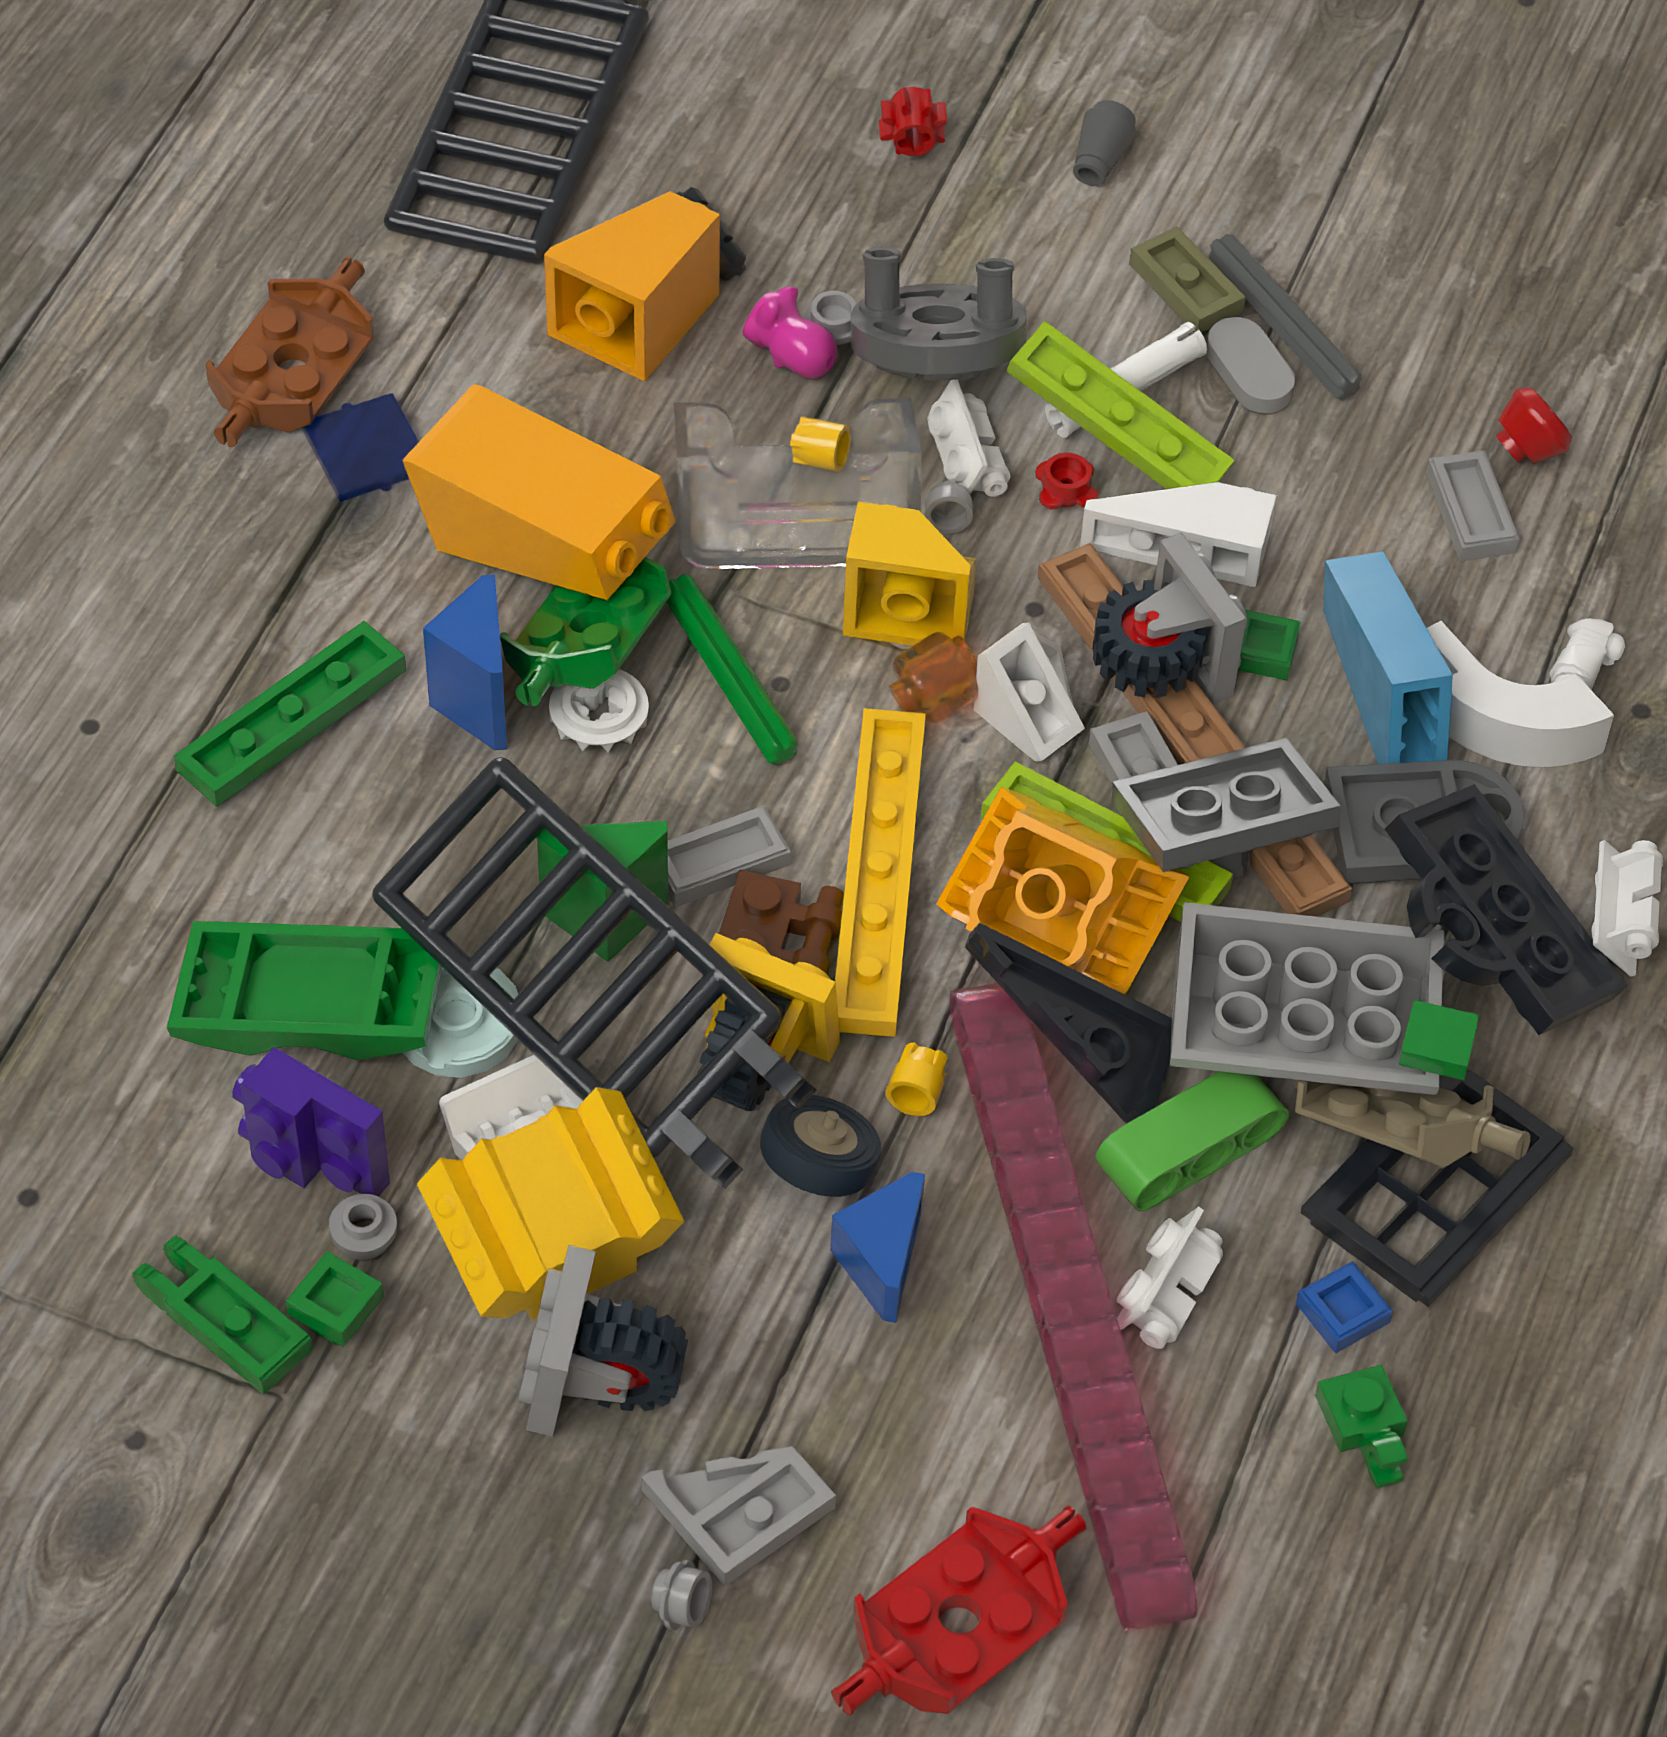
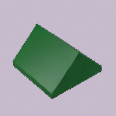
M667 820L580 825L668 906ZM546 829L537 836L539 883L569 852ZM588 869L545 917L573 936L613 891ZM632 911L594 952L609 962L648 924Z

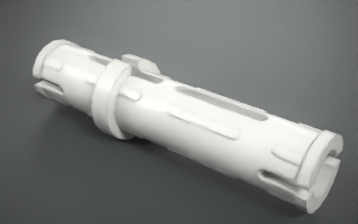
M1186 322L1170 334L1110 369L1138 390L1143 391L1196 358L1204 356L1207 352V345L1199 330L1191 336L1188 335L1195 330V325ZM1050 403L1046 405L1045 414L1053 430L1063 423V426L1057 429V434L1060 437L1066 438L1081 427Z

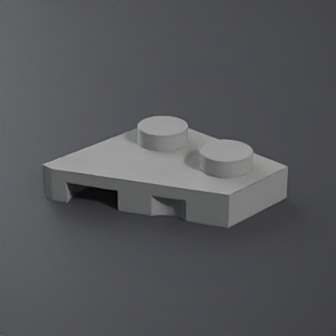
M793 1446L761 1451L749 1459L728 1457L705 1461V1470L664 1477L663 1469L650 1471L641 1477L642 1492L724 1587L835 1509L836 1495Z

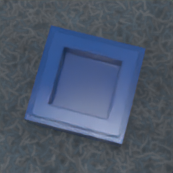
M1353 1261L1298 1291L1296 1305L1335 1354L1389 1324L1393 1313L1390 1306Z

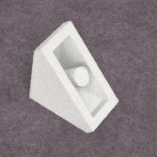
M1030 623L1020 624L978 655L973 710L1033 761H1043L1085 729L1073 706L1061 646L1033 630Z

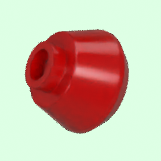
M1532 387L1516 389L1498 418L1504 429L1496 435L1497 439L1518 463L1526 456L1536 464L1567 453L1573 438L1568 428Z

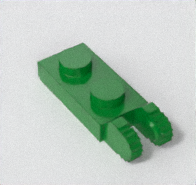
M177 1235L173 1236L163 1245V1250L172 1266L188 1278L180 1287L176 1286L155 1267L153 1268L150 1264H146V1262L132 1272L137 1288L148 1299H151L161 1310L166 1311V1314L263 1395L313 1350L311 1337L308 1336V1333L215 1257L209 1260L195 1247L189 1245L186 1240Z

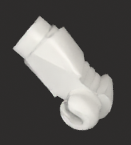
M1586 618L1571 624L1567 629V633L1570 636L1569 642L1549 673L1551 682L1560 681L1576 673L1592 690L1601 665L1614 664L1615 660L1620 659L1625 649L1623 637L1612 633L1613 623L1602 619Z

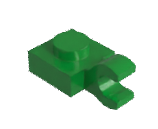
M1378 1365L1318 1381L1315 1397L1339 1452L1360 1448L1376 1488L1402 1482L1404 1477L1399 1465L1407 1463L1408 1458L1399 1437L1405 1435L1407 1419L1383 1366Z

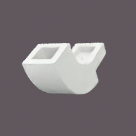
M1442 621L1427 628L1453 675L1449 737L1482 756L1509 764L1528 767H1553L1574 764L1604 753L1614 714L1576 673L1560 681L1544 685H1525L1511 682L1496 676L1482 666Z

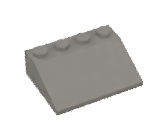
M1184 902L1176 952L1170 1066L1437 1095L1439 1074L1398 1064L1413 1001L1417 1000L1442 1006L1443 969L1431 958L1444 946V930L1432 929L1425 937L1415 938L1411 928L1407 926Z

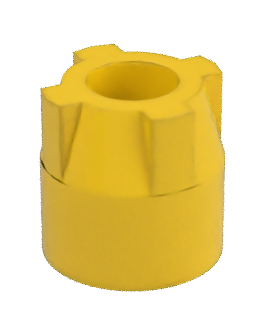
M804 416L800 417V422L790 440L793 454L792 462L840 472L846 464L850 451V427L844 424Z
M915 1042L907 1044L900 1061L895 1065L885 1090L889 1103L897 1110L908 1115L926 1116L931 1114L935 1110L944 1087L947 1055L941 1050L935 1051L928 1047L918 1046Z

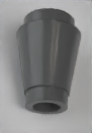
M1102 100L1084 114L1073 168V174L1080 182L1089 186L1102 185L1135 139L1136 128L1134 125L1136 118L1129 108L1116 101Z

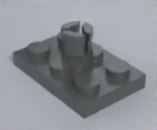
M1287 738L1112 781V802L1162 872L1176 868H1187L1208 860L1233 873L1232 880L1243 877V871L1249 872L1251 866L1250 851L1254 848L1293 838H1304L1316 832L1340 827V804Z

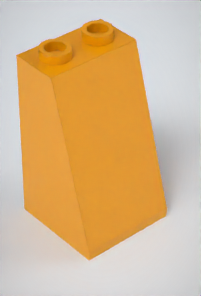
M473 384L402 460L437 551L608 600L624 580L632 574L638 564L676 522L660 475L476 384Z

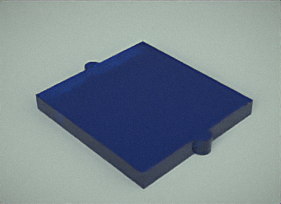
M393 393L356 405L344 403L340 410L318 416L311 424L302 427L340 502L378 489L389 491L393 484L409 479L402 460L419 441Z

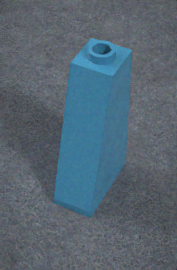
M1384 551L1325 560L1323 612L1377 763L1389 764L1447 760L1453 675Z

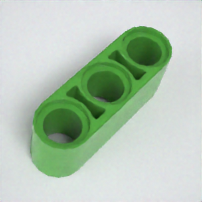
M1219 1071L1117 1129L1100 1145L1095 1159L1133 1208L1137 1211H1146L1269 1141L1286 1123L1289 1117V1110L1260 1076Z

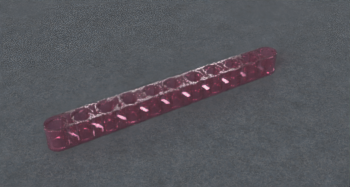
M998 983L951 990L950 1012L956 1041L1120 1624L1123 1630L1127 1632L1195 1619L1197 1616V1599L1191 1569L1030 1019Z

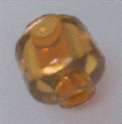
M935 632L894 658L893 671L897 681L888 687L903 712L926 713L925 720L927 722L938 723L977 699L979 688L976 681L978 660L960 635L951 639L943 632Z

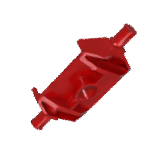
M972 1506L967 1510L966 1522L962 1527L865 1602V1598L859 1593L854 1597L853 1614L864 1662L859 1671L837 1688L831 1690V1695L838 1707H841L843 1704L842 1711L851 1716L856 1709L880 1691L884 1697L891 1693L920 1711L942 1714L952 1712L1065 1622L1068 1604L1056 1565V1556L1059 1549L1086 1530V1524L1079 1513L1075 1516V1509L1071 1506H1066L1063 1511L1040 1529L1034 1528L1032 1530L1029 1526ZM960 1607L971 1611L977 1617L979 1624L970 1632L954 1633L947 1630L941 1624L939 1617L951 1608Z

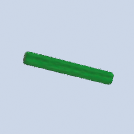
M682 574L677 579H669L672 594L666 603L767 762L779 765L785 760L793 759L797 754V738L694 578L688 574Z

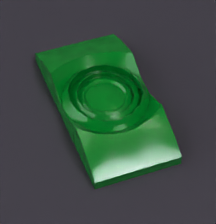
M192 921L167 1030L171 1037L248 1056L270 1051L273 1047L277 1049L282 1047L316 1048L354 1060L400 1054L426 1047L442 966L402 928Z

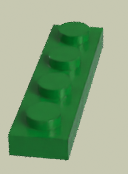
M362 621L174 755L176 771L212 804L218 807L406 671L405 655L366 621Z

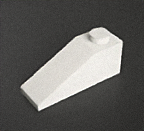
M1216 482L1087 500L1084 508L1080 547L1091 543L1099 553L1157 565L1160 541L1182 533L1196 553L1201 552L1208 558L1216 579L1256 587L1271 533L1277 495Z

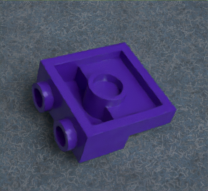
M275 1047L268 1052L258 1065L252 1064L240 1074L232 1091L233 1099L244 1105L245 1112L238 1126V1134L249 1141L251 1157L262 1171L277 1179H281L284 1176L304 1189L320 1170L330 1183L345 1192L355 1190L360 1194H371L379 1197L390 1184L383 1111Z

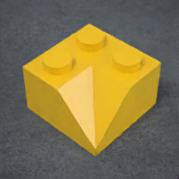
M858 502L846 555L843 636L963 653L974 597L977 558L962 556L919 510L901 508L890 504L880 505Z

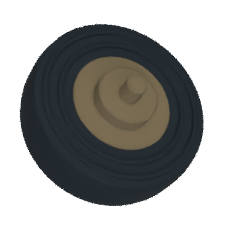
M812 1095L799 1110L786 1098L776 1103L768 1114L760 1137V1150L768 1166L789 1184L816 1195L842 1197L861 1191L869 1183L880 1160L881 1140L873 1125L853 1108L831 1098Z

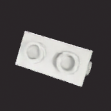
M958 379L951 380L939 400L932 405L927 418L930 433L934 436L943 462L945 476L949 481H954L955 484L967 488L970 494L973 490L984 491L986 495L991 497L999 496L1008 488L1007 483L1010 480V473L1007 466H1005L999 447L991 446L995 440V435L987 416L985 403L981 399L976 398L974 394H963Z
M1603 840L1599 842L1598 871L1595 874V919L1591 930L1593 945L1632 977L1636 975L1637 958L1641 959L1650 956L1652 949L1659 943L1658 922L1660 902L1650 895L1660 892L1663 856L1657 851V846L1650 841H1637L1630 850L1619 853L1607 841Z
M1197 1207L1177 1222L1168 1218L1154 1233L1146 1247V1251L1153 1255L1144 1271L1142 1269L1136 1271L1118 1295L1117 1303L1123 1306V1309L1111 1328L1114 1333H1118L1133 1323L1142 1330L1140 1333L1141 1339L1147 1345L1157 1349H1161L1166 1343L1174 1342L1177 1339L1180 1330L1196 1304V1301L1177 1288L1178 1283L1193 1294L1198 1295L1205 1288L1217 1264L1223 1257V1251L1220 1248L1223 1241L1220 1235L1208 1228L1198 1230L1195 1227L1204 1211L1203 1209Z

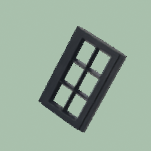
M1468 1068L1464 1080L1439 1075L1440 1089L1450 1090L1472 1105L1483 1099L1485 1086H1492ZM1494 1087L1491 1117H1494L1498 1123L1520 1131L1529 1132L1530 1144L1524 1157H1520L1519 1160L1516 1159L1499 1178L1470 1159L1469 1156L1473 1152H1469L1448 1166L1440 1168L1415 1193L1387 1173L1405 1152L1367 1139L1302 1205L1300 1213L1311 1220L1310 1224L1413 1301L1417 1302L1419 1300L1428 1307L1572 1155L1574 1148L1563 1141L1564 1136ZM1460 1167L1488 1189L1457 1222H1454L1428 1203L1427 1200ZM1378 1182L1406 1202V1204L1375 1236H1372L1345 1215ZM1418 1211L1446 1233L1413 1266L1385 1244Z

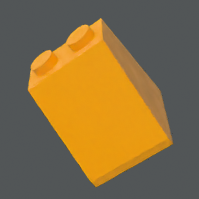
M670 191L550 247L544 254L547 335L645 382L719 296L720 214L708 209L701 203L690 201Z

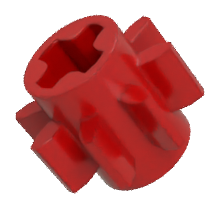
M902 87L893 95L891 101H881L882 118L879 120L880 140H893L896 154L923 156L934 147L935 142H945L944 125L948 123L946 103L937 102L933 104L929 88L924 90L919 87Z

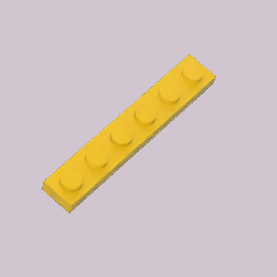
M863 709L835 977L839 1030L843 1033L896 1037L926 713Z

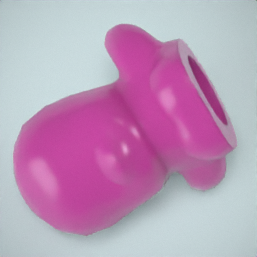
M788 286L776 292L765 294L751 311L743 328V336L757 347H768L773 357L774 367H787L806 379L823 377L831 370L837 359L838 347L833 335L819 323L803 319L800 316L796 301L799 294L797 288Z

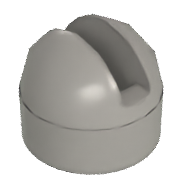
M944 481L936 484L930 489L925 500V517L940 533H959L965 530L973 519V501L967 488L955 484L954 481ZM943 502H947L944 512L938 509Z

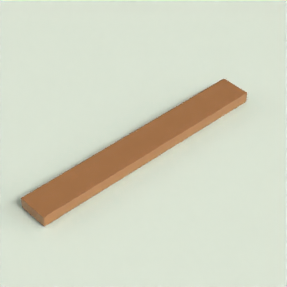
M1089 543L1039 564L1038 579L1093 652L1092 646L1098 608L1101 602L1106 604L1107 595L1114 589L1122 596L1123 585L1093 545ZM1186 679L1185 688L1177 693L1169 684L1167 695L1164 697L1156 698L1154 688H1146L1145 698L1134 696L1135 686L1131 684L1123 692L1138 714L1148 711L1178 765L1245 748L1195 680L1191 682ZM1312 835L1254 848L1250 851L1251 866L1287 914L1317 917L1350 902L1352 888Z

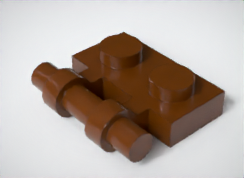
M739 870L719 934L735 941L738 938L750 939L763 946L770 955L794 965L798 962L809 963L828 974L831 963L826 955L831 940L836 939L840 934L842 911L840 909L844 893L837 887L823 886L815 903L809 906L799 904L801 899V883ZM790 933L806 936L802 948L795 952L785 950Z

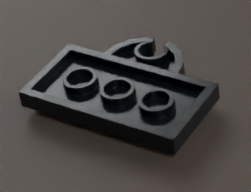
M1475 784L1399 814L1384 829L1399 848L1404 860L1414 868L1422 879L1410 891L1406 907L1410 928L1415 938L1425 937L1437 924L1447 928L1454 935L1455 939L1448 941L1431 959L1440 968L1461 981L1480 986L1500 983L1515 1003L1517 1011L1530 1023L1538 1035L1612 1001L1627 987V984L1605 955L1593 945V939Z

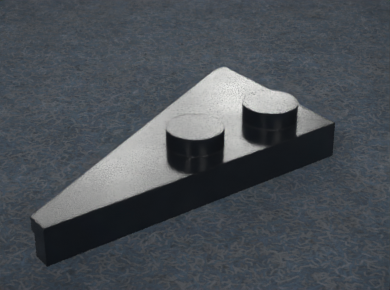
M979 922L969 934L965 948L1117 1115L1127 1124L1154 1109L1170 1060L1172 1018Z

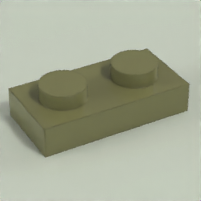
M1177 226L1131 248L1129 265L1185 323L1190 322L1195 325L1193 332L1199 330L1203 333L1211 329L1218 321L1236 317L1243 313L1245 296Z

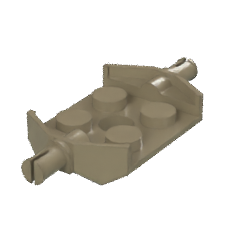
M1294 1080V1087L1298 1088L1295 1114L1306 1116L1325 1126L1331 1125L1405 1152L1426 1163L1430 1162L1441 1168L1448 1166L1469 1152L1478 1153L1486 1147L1519 1160L1520 1157H1524L1530 1144L1529 1132L1496 1122L1494 1117H1491L1494 1087L1489 1085L1484 1087L1483 1099L1472 1105L1460 1101L1461 1098L1458 1094L1440 1088L1437 1095Z

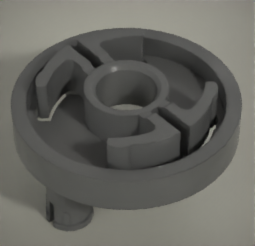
M875 247L867 249L863 253L865 298L857 303L851 311V347L856 355L866 362L876 365L878 369L916 379L919 374L924 375V380L970 379L977 377L978 371L1000 366L1011 361L1027 342L1026 310L1019 301L1013 298L1014 263L1012 261L1002 258H988L978 261V264H976L977 286L918 284L900 287L901 252L890 247Z

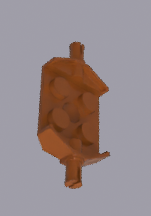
M345 257L332 277L326 280L321 278L270 279L268 281L269 300L218 367L215 368L214 362L210 360L206 362L208 385L221 407L229 411L221 424L214 430V435L221 444L225 445L227 442L228 447L236 446L238 440L249 426L258 428L260 425L284 432H291L311 424L374 339L372 316L350 293V290L365 273L363 265L358 260L354 259L352 262L351 257ZM287 360H300L306 363L305 365L294 366L289 370L279 367L281 363Z

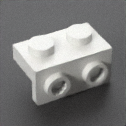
M532 1055L442 1096L439 1104L454 1152L462 1160L481 1138L491 1140L499 1135L502 1137L537 1121L539 1117L546 1115L555 1105L577 1108L583 1101L535 1055Z

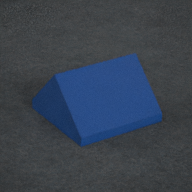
M495 574L482 575L423 627L429 706L492 749L507 750Z

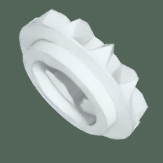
M620 669L615 675L594 689L570 685L555 687L549 701L550 722L556 725L561 740H575L582 751L589 745H601L608 753L614 743L623 741L632 744L636 731L639 728H645L649 709L647 693L636 678ZM605 697H608L609 713H603L599 719L591 721L589 710H596L599 704H603Z

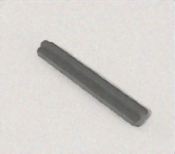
M1226 234L1221 239H1215L1210 245L1212 250L1209 254V259L1237 287L1245 296V299L1335 398L1343 400L1350 394L1354 395L1360 389L1359 383L1362 379L1360 372L1234 235Z

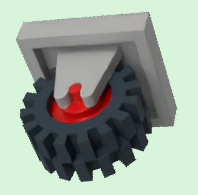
M1179 533L1160 541L1155 582L1154 580H1143L1142 590L1137 591L1133 582L1124 584L1122 596L1114 589L1107 595L1106 604L1101 602L1095 622L1092 649H1094L1093 661L1095 666L1101 665L1100 675L1106 681L1116 675L1114 688L1122 692L1131 684L1135 686L1134 696L1145 698L1146 688H1154L1156 698L1164 697L1167 695L1169 684L1177 693L1185 688L1186 679L1191 682L1195 680L1211 703L1215 704L1234 696L1237 672L1241 664L1240 654L1244 630L1247 627L1246 612L1240 600L1235 595H1229L1216 579L1208 558L1201 552L1196 553L1183 534Z
M568 1245L563 1270L551 1268L548 1270L518 1402L531 1404L526 1431L553 1436L562 1395L580 1397L584 1400L595 1399L598 1400L597 1405L609 1408L610 1402L620 1403L621 1410L633 1411L634 1404H638L643 1411L654 1410L655 1403L662 1407L669 1404L671 1397L675 1398L678 1393L688 1346V1339H685V1330L682 1326L674 1327L676 1320L668 1314L657 1318V1309L646 1305L643 1310L633 1308L634 1301L622 1299L620 1305L612 1302L611 1298H599L587 1294L596 1251Z

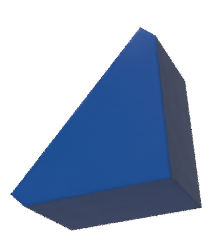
M910 1172L832 1215L830 1251L884 1321L897 1322L923 1208L925 1174Z

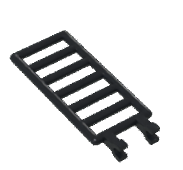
M484 0L384 216L386 228L396 233L532 264L543 262L544 254L553 244L648 23L649 13L646 8L631 4L632 0H513L623 24L616 41L501 17L508 0ZM491 37L602 61L606 62L599 80L492 57L484 55ZM479 76L587 100L589 103L582 119L467 94L466 92L473 77ZM456 114L570 139L572 142L565 158L448 133ZM443 154L550 178L555 181L548 198H542L431 173L430 171L437 155ZM421 193L538 221L530 239L411 212Z
M499 757L493 759L372 890L374 902L582 1101L596 1087L621 1091L624 1099H626L722 994L746 1014L749 1019L649 1127L631 1111L653 1158L657 1157L673 1141L711 1179L726 1189L743 1171V1168L691 1121L745 1061L798 1110L817 1090L765 1042L781 1022V1013L778 1007L506 758ZM502 788L525 812L433 911L426 916L403 893ZM546 829L569 852L482 946L469 957L446 934L533 840ZM589 869L613 893L515 999L512 998L490 975ZM634 911L658 934L558 1041L533 1017L620 923ZM679 952L703 976L613 1074L602 1083L578 1059L670 959Z

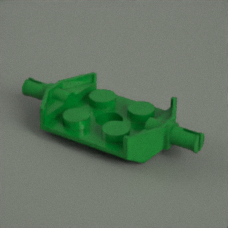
M645 556L632 574L624 580L608 600L556 585L516 640L510 638L507 633L501 632L500 641L505 661L523 680L515 690L518 700L527 706L530 705V702L532 707L537 706L550 686L562 687V685L594 689L615 675L672 594L666 568Z

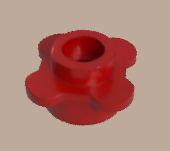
M1069 452L1056 454L1047 461L1040 463L1036 467L1035 476L1042 482L1043 488L1039 494L1040 503L1048 509L1073 507L1076 505L1085 508L1087 500L1098 499V491L1091 485V477L1094 474L1093 465L1084 457Z

